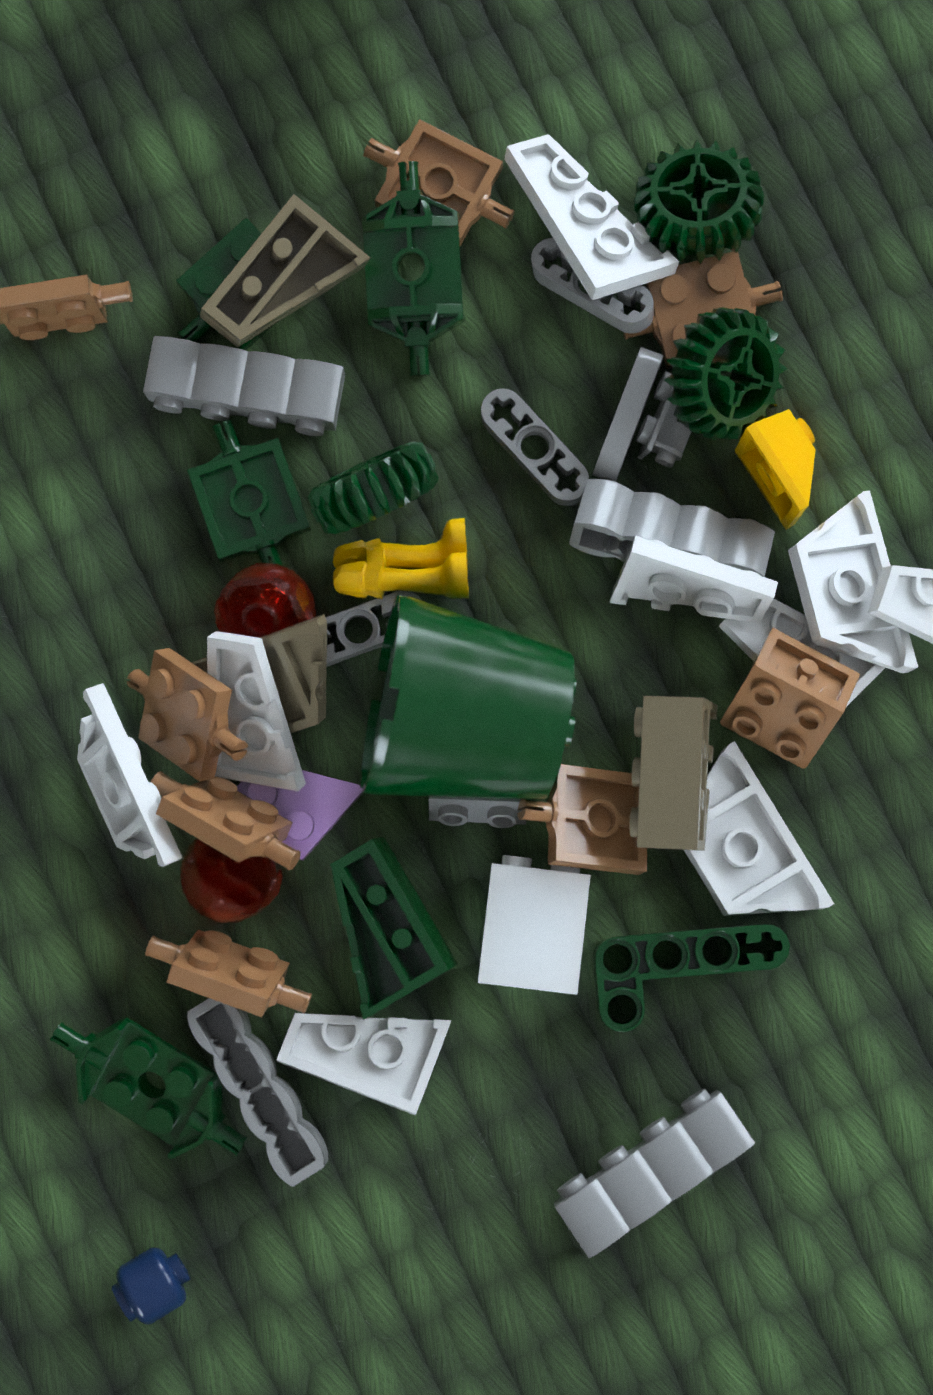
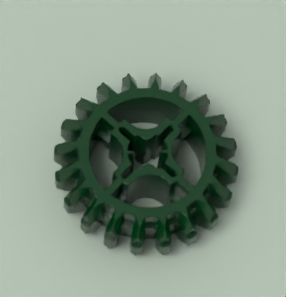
M696 139L693 147L690 149H685L677 143L673 155L660 151L657 163L647 162L644 176L639 177L636 184L634 211L637 212V222L645 228L647 235L650 236L649 242L653 245L659 244L662 254L666 251L670 253L677 251V257L681 263L688 255H695L700 265L705 259V255L713 254L720 261L724 255L725 248L737 253L741 246V240L750 241L754 234V227L759 226V222L762 219L761 206L764 205V192L760 186L761 179L758 171L751 170L752 165L748 157L737 159L738 154L734 147L721 152L717 141L710 148H702ZM696 195H700L701 209L697 208Z
M720 307L713 309L712 313L698 314L697 323L684 325L686 338L673 341L678 349L676 357L666 359L673 366V371L670 376L663 380L670 386H673V390L666 398L673 405H677L673 415L681 421H685V427L689 428L690 431L703 434V437L714 440L718 438L726 440L738 439L740 434L744 433L746 427L767 418V408L778 407L774 400L775 392L785 389L778 382L779 374L788 368L778 361L785 349L780 347L779 344H775L779 333L767 327V320L749 313V310L740 308L733 310ZM720 372H728L731 374V377L723 376Z
M409 442L358 463L314 487L307 497L312 506L310 510L316 522L320 523L324 533L338 534L389 514L405 504L418 499L421 495L428 493L429 490L435 487L439 479L435 471L436 465L431 454L427 453L423 443Z

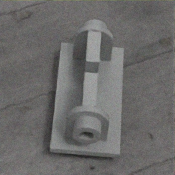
M667 371L662 375L654 394V398L660 400L654 417L646 416L638 432L636 441L643 445L637 458L642 460L652 451L657 454L655 458L657 463L666 467H673L675 460H681L691 431L684 424L677 422L678 417L673 415L677 405H673L666 399L673 390V386H670L663 380L671 375Z
M429 796V821H439L448 826H460L466 822L488 823L497 828H509L515 824L526 825V820L518 818V813L522 811L518 810L521 799Z

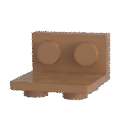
M772 628L750 672L725 711L720 724L780 756L784 760L800 768H806L844 713L860 673Z

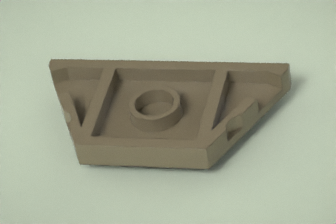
M324 614L260 637L262 638L290 733L317 725L326 718L327 620ZM207 657L192 662L207 673Z

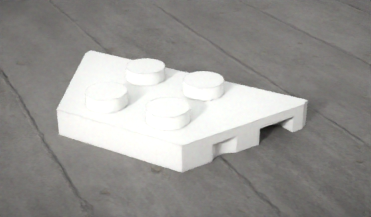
M863 491L791 547L788 553L812 643L900 673H908L918 668L909 632L868 613L882 568L890 566L871 493L870 491Z
M104 683L85 689L83 699L90 707L92 715L81 718V743L78 744L77 760L116 847L126 852L131 850L136 856L143 859L156 855L158 865L162 867L181 860L183 857L166 820L156 814L161 801L159 791L152 782H148L140 765L141 753L133 738L127 736Z
M735 741L724 747L707 774V789L710 790L705 851L684 850L724 916L819 910L832 906L834 902Z

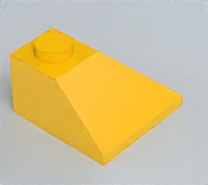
M790 409L754 422L746 427L734 450L786 530L795 525L809 506L816 451L812 445L815 442V437L810 427L802 418L796 420Z

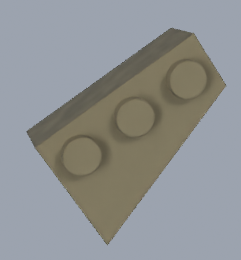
M293 194L201 308L200 317L238 348L363 269L371 257Z
M643 696V708L637 707L635 710L634 733L635 737H641V757H634L632 784L633 787H639L638 807H632L629 828L630 836L637 837V847L705 851L710 790L707 789L708 762L713 763L714 753L713 745H709L710 719L717 720L718 705L705 698Z

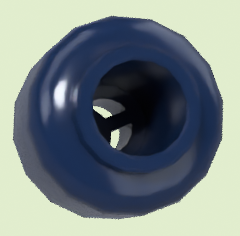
M153 1247L121 1265L116 1272L117 1283L111 1286L127 1319L131 1322L137 1318L141 1323L148 1325L156 1322L185 1303L186 1291L183 1284L191 1280L177 1253L167 1257L163 1250Z

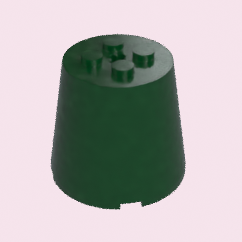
M397 595L389 615L377 670L386 672L381 700L371 699L360 775L362 793L374 795L546 799L559 774L564 747L570 746L574 733L575 717L571 716V710L576 692V678L572 653L410 596Z

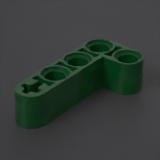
M760 924L615 936L604 939L597 945L593 955L599 1018L607 1027L616 1032L634 1030L640 1025L645 1012L642 980L773 969L783 964L789 955L790 943L788 937L782 929L775 925ZM765 932L766 940L775 942V950L767 953V960L764 961L761 953H741L744 963L738 964L740 947L735 937L736 933H741L740 943L742 944L760 942L761 933ZM714 936L721 938L727 946V956L718 965L709 964L704 959L702 953L705 941ZM664 940L672 942L677 947L679 953L676 964L669 969L659 968L652 957L655 946ZM615 944L625 947L630 957L627 968L617 974L609 972L603 963L605 950ZM620 994L627 995L633 1001L634 1013L628 1021L616 1023L608 1015V1003L614 996Z

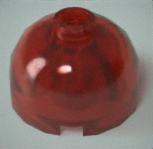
M256 563L241 569L224 586L220 597L216 601L214 614L219 632L260 638L315 618L316 610L310 588L305 580L293 569L275 563Z
M198 838L188 846L180 865L181 889L189 905L201 916L214 922L239 923L258 915L279 894L283 879L281 869L276 872L273 860L268 857L251 856L237 862Z

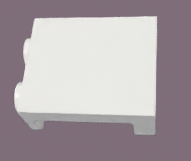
M503 855L502 864L492 863L478 983L577 995L591 875L580 874V868L551 865V870L531 868V858Z

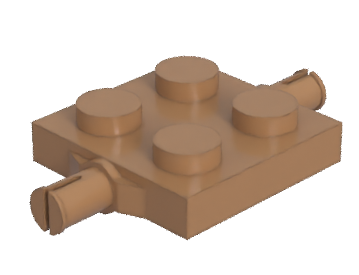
M420 119L409 139L399 146L397 150L376 141L374 138L369 140V146H366L363 156L387 167L386 180L375 199V206L377 208L396 197V191H400L398 163L405 161L408 164L409 175L408 161L419 162V189L422 191V195L446 205L460 214V219L458 220L460 246L471 226L481 216L505 229L509 226V221L512 220L515 210L491 199V190L503 169V161Z
M738 252L725 253L720 261L713 256L705 258L701 265L698 260L678 265L674 275L645 284L652 294L654 302L652 323L639 333L630 334L623 332L625 340L631 337L653 333L654 338L661 346L666 369L672 368L673 366L666 359L676 357L678 349L673 341L686 338L684 325L697 323L698 314L712 313L713 309L725 307L733 310L735 308L749 310V313L755 315L757 306L783 300L782 291H779L781 286L776 281L775 283L751 288L749 282L744 277Z
M80 275L0 288V324H5L14 337L19 336L23 340L42 339L48 336L49 331L67 329L68 332L72 333L87 332L93 330L95 324L107 322L105 305L128 301L133 302L130 282L126 281L101 286L91 282L88 275Z
M170 648L154 651L149 676L140 669H135L128 675L127 679L131 680L127 681L128 687L136 690L145 699L138 738L200 782L215 778L218 758L222 751L235 761L241 760L246 755L247 750L245 748H248L247 742L233 735L228 728V708L232 689Z
M561 764L559 774L555 779L547 802L520 800L518 810H522L518 813L520 820L546 822V828L549 833L548 865L633 875L647 872V848L637 847V837L630 836L629 822L632 807H638L639 787H633L632 773Z
M161 771L152 778L151 782L162 796L156 811L158 816L237 862L251 856H261L272 859L289 871L296 866L301 852L282 842L286 840L293 822L279 815L277 808L270 803L249 798L237 791L238 787L233 782L221 777L200 781L190 786L187 784L182 785Z
M197 930L187 944H181L180 946L153 935L145 952L147 957L150 956L172 964L167 983L259 1017H263L267 1008L277 1003L305 1014L312 997V993L285 985L284 979L290 964L289 962L278 959V956L268 949L260 947L250 949L234 943L228 935L218 931L209 930L204 932Z

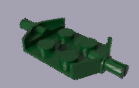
M403 161L398 163L400 191H396L397 196L362 218L364 252L371 257L365 266L368 325L404 341L405 347L409 348L410 376L430 375L428 357L430 342L466 321L463 314L458 224L460 214L446 205L423 196L422 191L419 189V162L408 161V175V164ZM410 254L421 256L425 263L422 276L414 281L403 279L399 273L401 260Z
M123 1018L96 1035L91 1032L87 1037L82 1036L63 1022L53 1032L50 1041L75 1055L74 1058L78 1060L76 1063L78 1102L83 1105L90 1096H93L172 1145L173 1149L167 1156L170 1160L203 1144L205 1140L215 1141L236 1156L244 1146L248 1137L223 1123L226 1115L222 1113V1082L217 1073L129 1018ZM146 1072H154L160 1075L165 1082L166 1088L158 1089L152 1086L147 1080Z

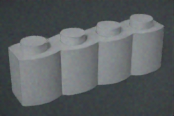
M154 336L143 392L149 401L154 402L153 407L155 409L168 413H182L183 407L197 408L201 410V416L212 420L227 421L230 415L248 417L249 424L257 427L273 429L276 428L277 423H290L296 425L295 431L310 436H323L324 430L336 431L345 372L343 366L323 361L294 359L273 353L245 351L223 345L200 344L179 338Z
M587 479L569 544L587 554L599 557H616L625 562L635 536L648 540H658L669 547L694 555H704L710 557L715 562L740 570L754 571L765 577L775 532L753 519H728L706 506L680 505L660 493L633 492L618 482L609 479Z
M210 998L189 1010L188 1023L194 1038L206 1051L214 1055V1065L220 1081L231 1094L240 1099L242 1116L249 1129L259 1139L266 1142L267 1155L276 1174L285 1183L293 1187L324 1168L328 1162V1151L325 1141L319 1131L310 1122L302 1118V1107L297 1094L284 1079L277 1076L274 1057L267 1045L259 1037L251 1033V1024L247 1012Z
M704 1088L681 1103L684 1112L669 1123L665 1117L657 1119L639 1133L643 1141L627 1151L623 1145L618 1146L598 1161L602 1169L587 1179L580 1173L557 1189L561 1197L554 1202V1206L588 1258L593 1257L613 1244L631 1229L655 1215L670 1202L694 1188L713 1172L730 1163L755 1144L720 1091L716 1090L709 1094Z

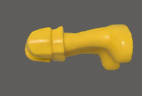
M465 518L448 520L441 539L435 543L406 545L384 543L377 538L367 542L359 540L343 544L334 550L333 564L336 569L333 572V584L335 590L340 594L357 598H367L370 595L382 600L386 591L400 590L443 595L451 599L469 598Z

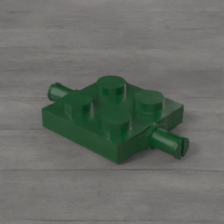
M247 218L242 220L176 280L177 285L194 302L198 312V316L183 330L178 332L182 339L198 342L211 329L219 333L200 317L201 308L261 235L259 230ZM271 327L239 346L238 349L246 351Z
M231 420L223 421L228 440H226L221 424L217 423L213 426V430L222 453H219L210 462L187 471L220 562H224L244 554H258L266 579L276 578L270 563L271 559L278 576L286 573L276 547L288 538L311 531L278 438L256 446H240L233 422Z

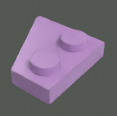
M304 770L302 772L306 785L299 791L241 781L237 786V791L253 800L270 803L277 808L279 815L293 822L286 840L282 842L300 851L299 859L302 861L362 795V788L358 784Z

